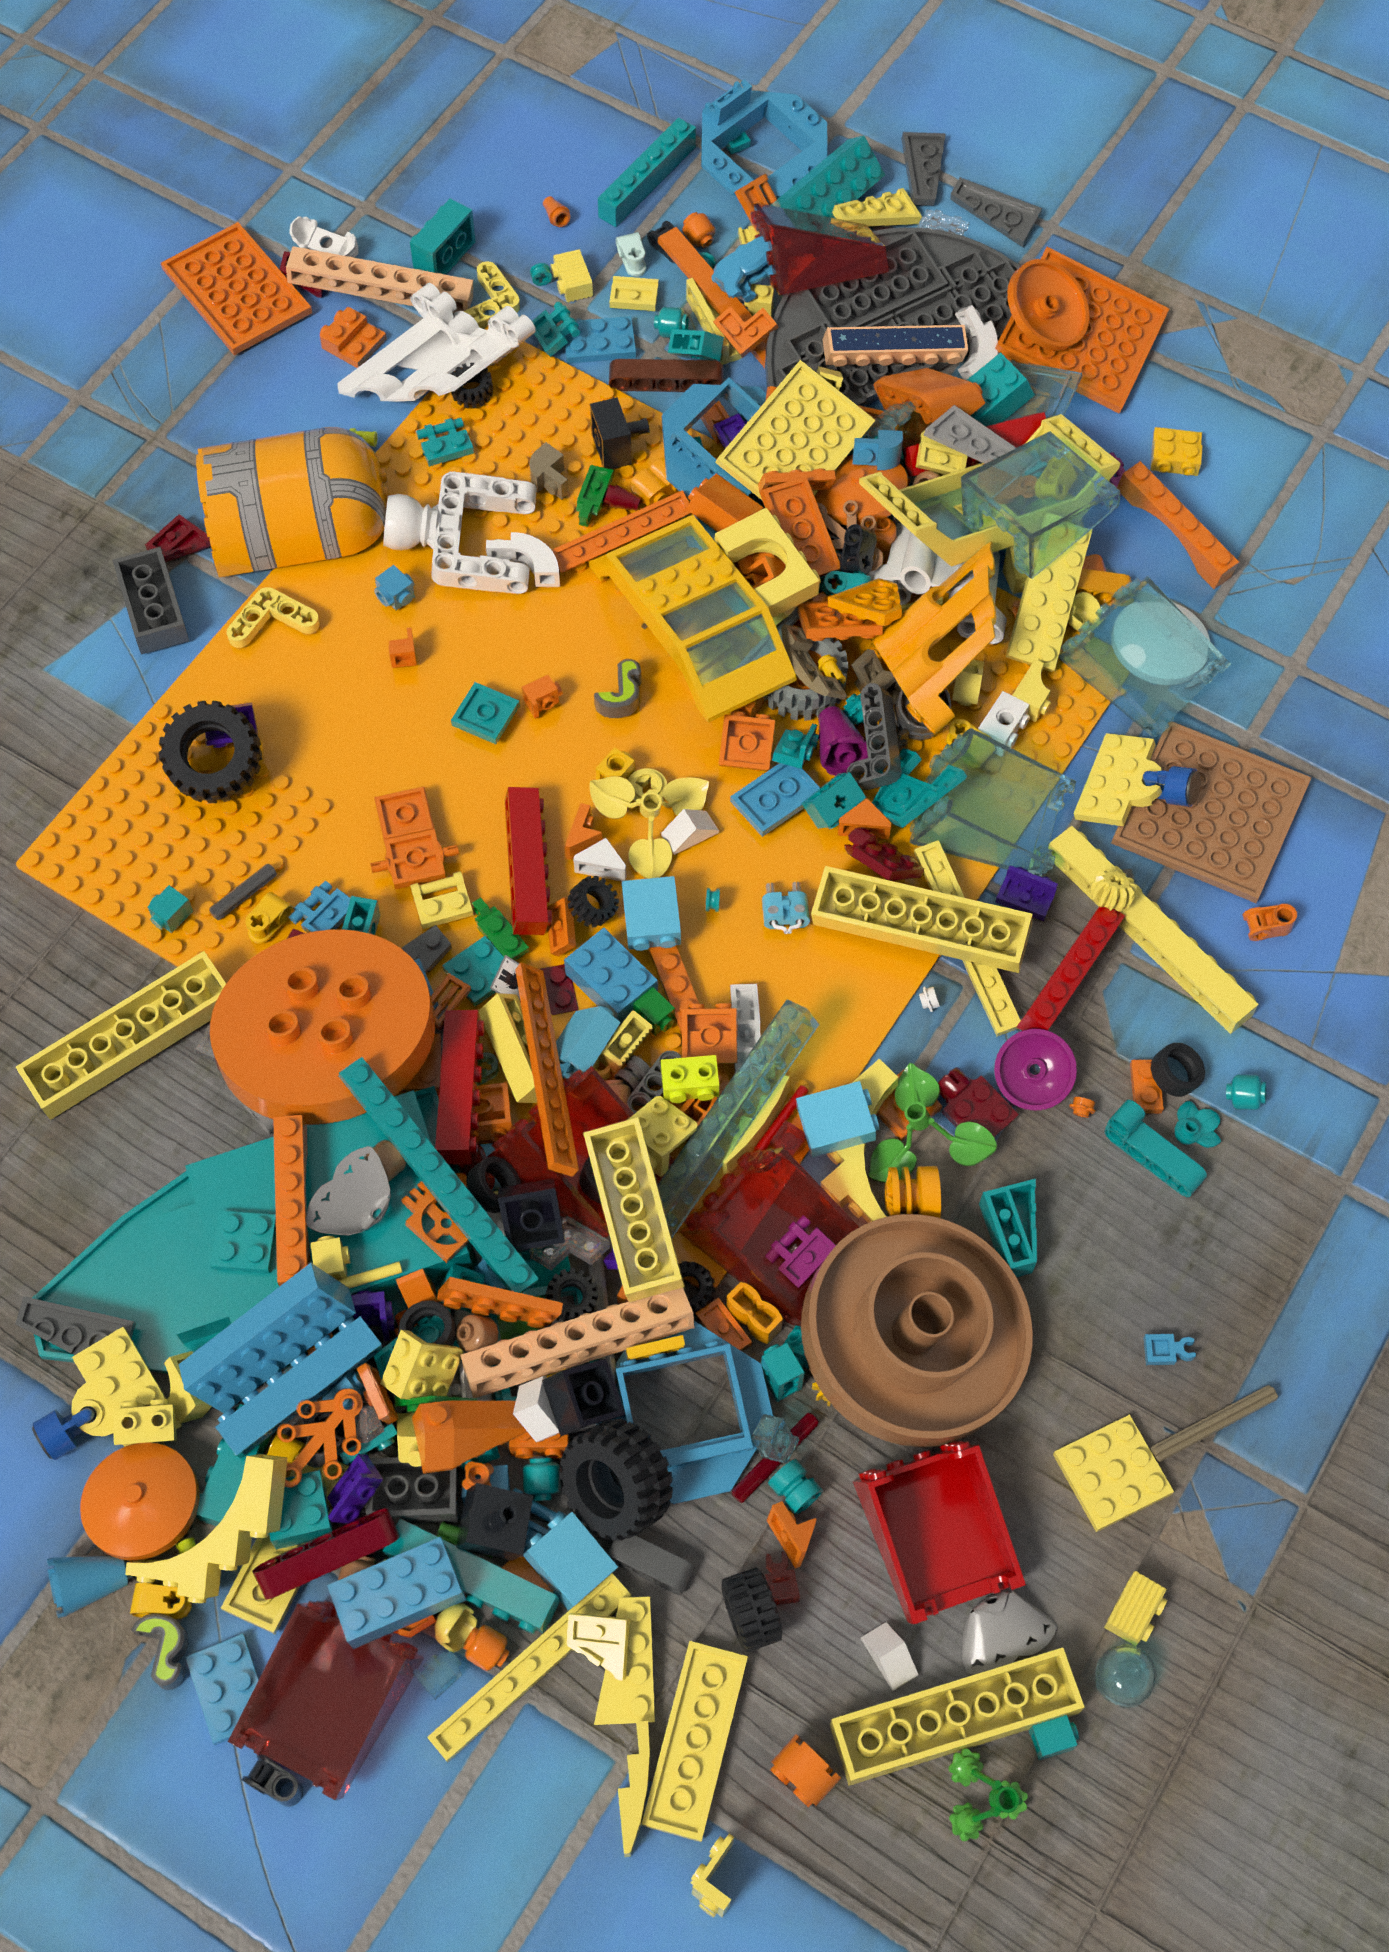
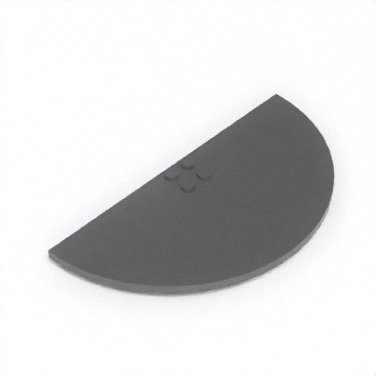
M900 227L877 230L845 240L811 261L797 275L782 297L773 318L779 328L769 333L766 345L765 372L767 387H778L801 360L815 372H817L818 366L841 372L843 380L839 391L856 405L867 406L879 400L874 383L881 377L923 368L939 371L951 364L948 362L932 365L926 363H914L912 365L896 363L887 366L880 364H868L866 366L851 364L841 367L826 365L823 337L827 328L961 325L955 313L962 308L973 305L974 309L980 313L982 323L992 321L999 341L1012 315L1007 297L1008 284L1013 273L1021 266L999 251L981 242L942 230ZM966 334V338H967L968 352H967V354H966L965 357L969 356V353H970V342H969V339H968L967 334Z

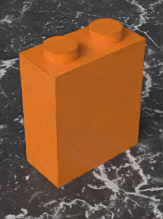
M716 473L710 479L705 478L699 488L696 486L688 496L690 503L686 510L719 532L757 513L764 507Z

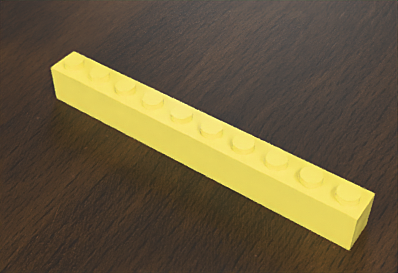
M1070 826L1049 843L1046 856L1091 900H1093V896L1090 894V887L1098 872H1104L1106 869H1109L1112 872L1117 870L1119 873L1124 874L1119 867L1110 863L1106 859L1105 854L1100 849H1096L1082 832L1077 831L1073 826ZM1136 885V895L1128 909L1121 910L1125 917L1119 924V927L1217 1022L1232 1034L1254 1015L1259 1005L1250 992L1244 991L1231 974L1224 972L1212 956L1202 951L1198 943L1192 937H1188L1180 929L1177 922L1169 919L1161 911L1159 905L1154 901H1150L1143 894L1141 888Z

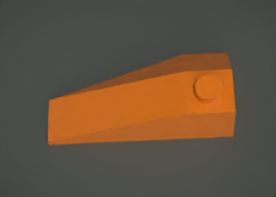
M441 1401L419 1404L412 1416L423 1474L453 1470L461 1466L462 1463L474 1457L477 1458L486 1451L527 1433V1430L513 1415L516 1401Z

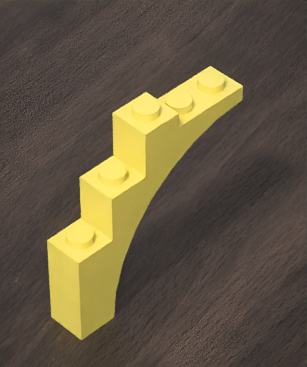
M878 1059L852 1082L860 1081L862 1089H868L872 1105H868L870 1115H876L883 1102L897 1088L898 1076L882 1060ZM866 1143L828 1153L829 1159L834 1164L838 1165L840 1163V1165L821 1181V1196L830 1206L835 1204L839 1209L849 1203V1210L857 1218L862 1216L868 1223L887 1217L880 1209L871 1191L865 1171L864 1155Z
M265 1454L246 1456L242 1481L235 1499L222 1521L204 1540L187 1552L170 1559H145L127 1562L125 1575L137 1576L136 1581L145 1583L155 1582V1579L163 1580L164 1586L178 1587L177 1595L188 1597V1601L192 1603H206L207 1598L218 1596L221 1570L233 1571L237 1570V1566L249 1563L252 1537L267 1538L268 1533L280 1531L288 1458Z

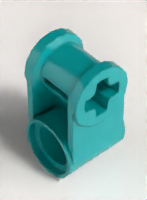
M831 571L822 581V590L828 596L835 595L870 582L871 577L859 573ZM833 578L836 579L837 584H840L836 589H832V584L828 583Z

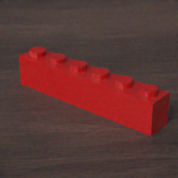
M1040 412L985 427L1020 450L1041 426V422L1046 419L1045 412ZM919 444L902 448L908 477L918 476L924 471H929L916 467ZM967 456L966 467L976 465V459Z
M508 787L504 802L513 935H545L547 925L552 923V911L547 909V902H550V887H546L545 880H548L549 867L548 864H544V858L547 856V843L542 841V835H545V820H541V813L544 810V799L539 798V788Z
M1099 906L1018 1023L1017 1028L1021 1031L1028 1029L1049 1030L1125 915L1115 909L1109 911L1107 907Z
M445 1010L435 1149L448 1165L472 1164V1154L477 1153L478 1140L477 1136H474V1129H479V1113H475V1106H480L481 1102L480 1089H477V1082H482V1067L478 1066V1059H483V1043L479 1042L480 1037L485 1035L484 1020L479 1019L478 1010Z

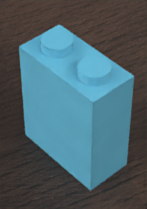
M675 877L622 881L628 950L643 951L650 947L672 948L675 945H681Z
M597 1006L575 1011L556 1041L562 1079L587 1075L621 1023L607 1007Z
M860 1081L796 1098L797 1110L812 1158L876 1140V1131L879 1130L878 1120L875 1114L870 1115L868 1105H872L869 1091L868 1089H862Z
M573 1512L566 1517L562 1513L559 1514L548 1524L551 1530L547 1534L542 1536L540 1533H537L526 1543L529 1549L523 1554L524 1558L552 1592L558 1596L567 1610L573 1608L618 1568Z

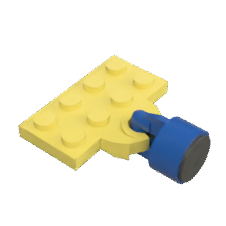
M1106 733L1073 813L1075 820L1124 826L1132 806H1151L1152 801L1155 799H1164L1170 805L1191 807L1196 803L1201 786L1200 774L1196 768L1172 766L1169 771H1162L1157 763L1150 760L1156 746L1154 739Z
M121 1327L72 1357L86 1381L77 1390L72 1400V1413L63 1418L55 1409L33 1423V1433L41 1448L50 1459L57 1460L77 1448L78 1445L74 1437L82 1432L92 1436H108L113 1434V1409H120V1403L138 1402V1407L150 1406L151 1400L166 1399L125 1327ZM176 1418V1430H177L178 1428L182 1427V1424H180L179 1421H178L177 1418Z

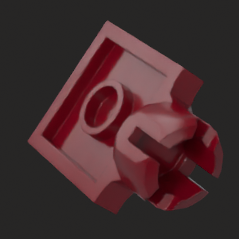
M863 827L855 828L848 835V840L853 843V846L845 844L846 852L885 879L892 881L921 878L925 868L917 864L915 858L903 855L897 851L898 848L895 845L887 842L880 844L876 835Z
M955 1067L938 1082L939 1094L945 1099L947 1104L941 1112L955 1127L961 1123L973 1122L985 1127L995 1137L1019 1115L982 1075L973 1080L960 1068Z

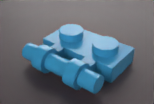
M324 881L319 887L315 886L310 891L311 895L303 903L299 902L294 907L295 911L289 916V919L294 924H297L302 918L306 919L301 926L307 933L336 930L345 920L351 898L338 888L329 895L328 892L332 889V886L327 881ZM318 902L322 903L315 911L311 910Z

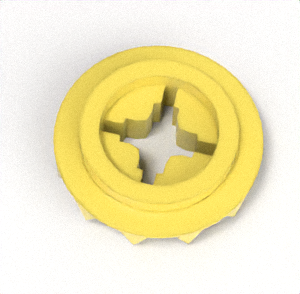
M650 768L639 769L628 778V781L635 790L633 800L636 801L642 798L644 795L643 787L649 781L651 782V789L647 792H655L663 798V790L667 785V781L659 771Z

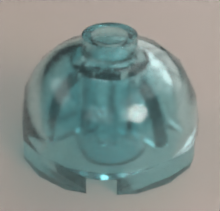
M1124 1644L1113 1646L1103 1653L1097 1663L1094 1677L1097 1689L1104 1699L1119 1705V1707L1130 1708L1137 1707L1150 1697L1155 1689L1157 1673L1155 1664L1148 1653L1137 1646Z

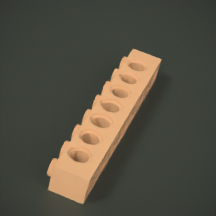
M293 246L286 265L288 283L413 306L410 297L428 283L435 285L440 294L447 292L452 296L457 306L456 310L452 313L469 309L473 299V280L307 248Z
M683 1288L633 1302L628 1301L619 1305L614 1304L594 1313H585L569 1321L557 1322L550 1327L529 1331L524 1335L509 1340H500L496 1344L461 1354L464 1373L473 1398L481 1397L624 1351L628 1347L646 1344L694 1328L693 1311Z

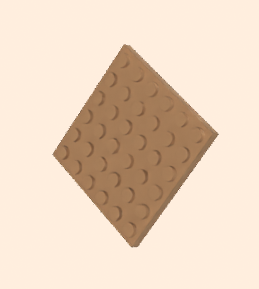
M1168 720L1150 760L1157 763L1162 771H1169L1172 766L1196 768L1201 778L1198 799L1191 807L1170 805L1164 799H1155L1152 801L1151 806H1132L1124 826H1118L1111 844L1257 903L1312 777Z

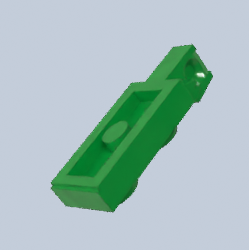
M590 465L577 498L576 511H579V525L588 527L592 515L597 516L601 511L608 487L614 477V470Z
M481 897L472 903L473 911L477 915L474 919L479 931L488 938L503 957L506 955L516 961L529 952L527 944L519 935H513L511 924L495 906L489 909Z

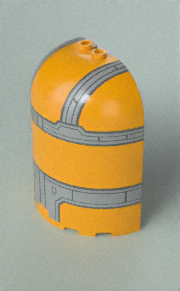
M323 427L197 449L196 468L200 501L205 514L204 523L207 537H210L211 553L219 577L349 556L368 548L384 531L387 509L386 501H388V495H390L388 486H383L384 482H388L385 467L381 468L371 446L361 436L350 430L339 427Z

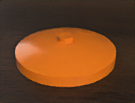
M1034 259L1026 262L1013 273L1007 290L1009 308L1017 326L1032 342L1045 349L1059 351L1070 348L1082 339L1089 325V306L1080 284L1069 271L1053 261Z
M849 455L835 470L836 480L829 490H819L814 496L816 502L823 504L828 511V516L838 524L847 525V515L843 510V505L849 500L855 501L859 507L857 514L858 525H861L862 519L868 515L873 516L877 522L890 516L891 513L859 484V478L881 472L886 479L900 490L909 487L908 477L900 463L889 470H877L875 465L853 464V455ZM850 505L847 508L848 512H853L855 510L854 505ZM869 520L865 524L873 523V521Z
M137 1443L123 1447L106 1457L94 1469L85 1484L80 1503L81 1520L85 1532L98 1548L115 1558L137 1561L160 1555L180 1541L192 1525L197 1514L200 1499L198 1480L192 1467L184 1457L170 1447L158 1443Z

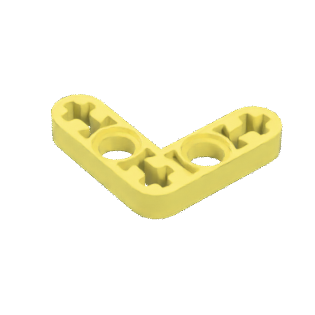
M487 261L480 263L477 267V278L491 299L463 312L471 315L476 320L479 328L484 329L489 325L488 320L506 306L512 307L517 313L520 310L518 295L494 263ZM503 286L504 289L501 291H494L493 287ZM486 310L495 311V313L490 316L483 314Z
M265 587L254 595L227 629V637L233 647L242 648L250 643L271 616L305 634L316 632L320 627V621L315 610L273 588ZM285 607L294 608L291 614H283L281 612ZM256 613L260 615L256 621L247 620L250 614Z

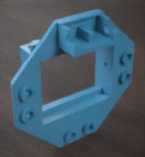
M745 79L740 83L736 81L731 89L712 103L707 102L705 108H703L701 167L730 194L736 196L735 191L754 179L721 149L765 117L802 151L768 176L769 180L767 181L778 199L827 158V121L797 94L753 91L752 85Z
M729 377L721 385L693 384L662 414L666 480L679 492L683 490L688 499L691 491L696 486L699 488L705 478L710 479L717 473L765 508L763 501L717 465L715 463L716 459L691 437L687 431L721 397L738 411L743 421L746 420L748 422L764 404L766 393L757 386H740Z
M695 1321L694 1328L655 1340L659 1341L683 1335L685 1342L683 1349L666 1354L652 1355L640 1360H627L626 1350H624L615 1364L616 1388L625 1415L616 1419L633 1423L624 1382L625 1376L720 1355L724 1356L741 1433L660 1451L669 1462L667 1466L668 1471L672 1472L673 1481L670 1484L673 1487L672 1498L670 1499L672 1504L730 1492L774 1422L761 1363Z

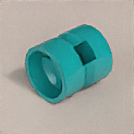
M793 1459L784 1465L768 1482V1485L778 1496H785L784 1504L795 1516L806 1510L823 1493V1489L813 1478H806L807 1470L797 1459Z

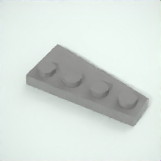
M955 405L929 425L924 432L925 437L1013 477L1022 472L1031 460L1029 456Z

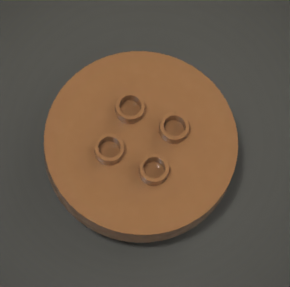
M919 1214L888 1216L869 1222L852 1231L833 1248L814 1274L802 1309L801 1332L805 1357L809 1369L824 1396L842 1416L859 1429L884 1441L913 1447L945 1445L975 1433L1003 1411L1011 1402L1022 1385L1031 1359L1033 1341L1031 1315L1023 1289L1009 1265L995 1249L975 1233L958 1224L933 1216Z

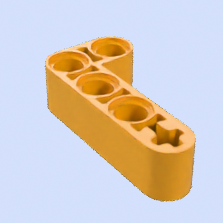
M1082 568L1075 595L1084 591L1092 594L1100 605L1126 607L1135 601L1129 575Z

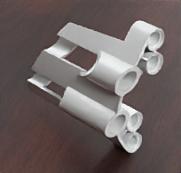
M428 283L410 297L412 305L423 319L338 382V392L342 395L356 397L364 390L371 391L379 396L380 401L390 402L415 401L429 390L435 392L438 396L450 393L458 389L484 368L498 363L519 347L522 342L536 332L535 326L527 316L521 315L519 317L512 307L506 306L488 320V330L479 328L476 320L468 313L463 311L452 313L457 308L452 296L447 292L440 294L435 285ZM465 363L469 367L470 363H474L472 367L459 377L451 375L456 367L463 368L462 364ZM396 366L417 370L402 382L396 377L386 374Z
M933 507L922 511L933 522L937 523L939 531L952 540L971 534L942 507ZM898 520L896 539L891 545L887 564L881 565L877 570L870 571L868 576L871 577V581L879 578L896 583L898 585L900 605H905L909 602L912 593L924 594L931 586H939L964 563L951 567ZM998 551L993 552L995 574L989 580L990 592L994 603L1000 561ZM973 569L947 591L949 599L974 578ZM996 606L995 638L989 644L1000 643L1005 633L1006 617ZM972 613L965 617L957 626V631L962 637L969 638L976 631Z

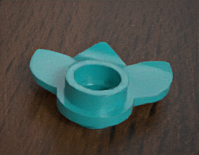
M1186 1101L1178 1108L1177 1118L1179 1121L1176 1123L1174 1130L1175 1137L1180 1143L1185 1145L1198 1143L1206 1148H1212L1221 1143L1220 1137L1214 1132L1220 1124L1218 1113L1211 1109L1199 1111L1192 1101Z

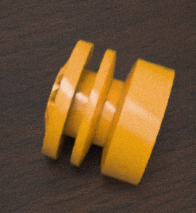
M918 1166L915 1179H911L908 1167H902L901 1179H899L897 1167H889L885 1182V1206L888 1215H900V1212L903 1214L917 1212L919 1215L940 1218L941 1188L938 1167Z

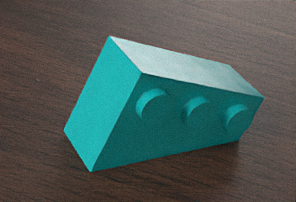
M1036 1179L985 1191L982 1193L979 1207L994 1249L1009 1265L1016 1277L1031 1274L1037 1263Z

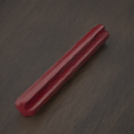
M806 1413L733 1488L732 1496L738 1502L743 1503L818 1426V1419L813 1414Z

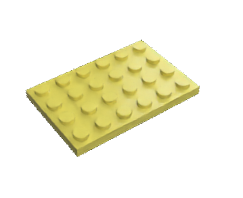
M800 360L717 458L715 463L762 500L758 483L763 474L769 471L786 473L797 469L806 472L823 468L826 471H835L854 448V438H862L873 425L875 419ZM817 490V491H812L813 494H814V496L816 495V493H817L819 490Z

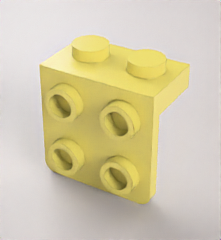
M656 1096L628 1120L639 1118L654 1173L661 1177L668 1171L670 1153L697 1131L698 1124L663 1097Z
M401 1330L380 1384L400 1399L410 1400V1398L427 1396H447L463 1351L456 1346L427 1343L411 1331Z
M730 1833L725 1839L721 1836L717 1839L710 1850V1862L707 1866L701 1863L691 1878V1884L693 1885L692 1895L700 1900L699 1907L713 1918L716 1914L723 1917L731 1903L730 1898L708 1882L733 1845L734 1836Z

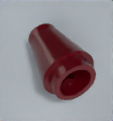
M617 484L615 486L609 485L604 503L608 504L611 508L637 511L641 497Z

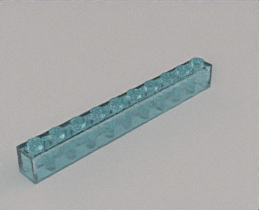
M786 999L704 1117L697 1131L693 1133L659 1182L658 1188L672 1238L818 1028V1022L807 1008Z

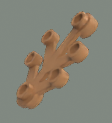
M849 500L843 505V510L847 515V528L857 524V514L859 512L857 503ZM817 503L819 509H821L820 513L825 526L839 538L831 540L834 549L842 550L846 530L828 516V511L823 504ZM850 505L855 506V510L853 512L847 511V508ZM868 515L862 519L861 526L875 533L877 522L873 516ZM867 521H873L871 527H865ZM877 547L874 550L875 558L871 571L877 570L883 563V554Z

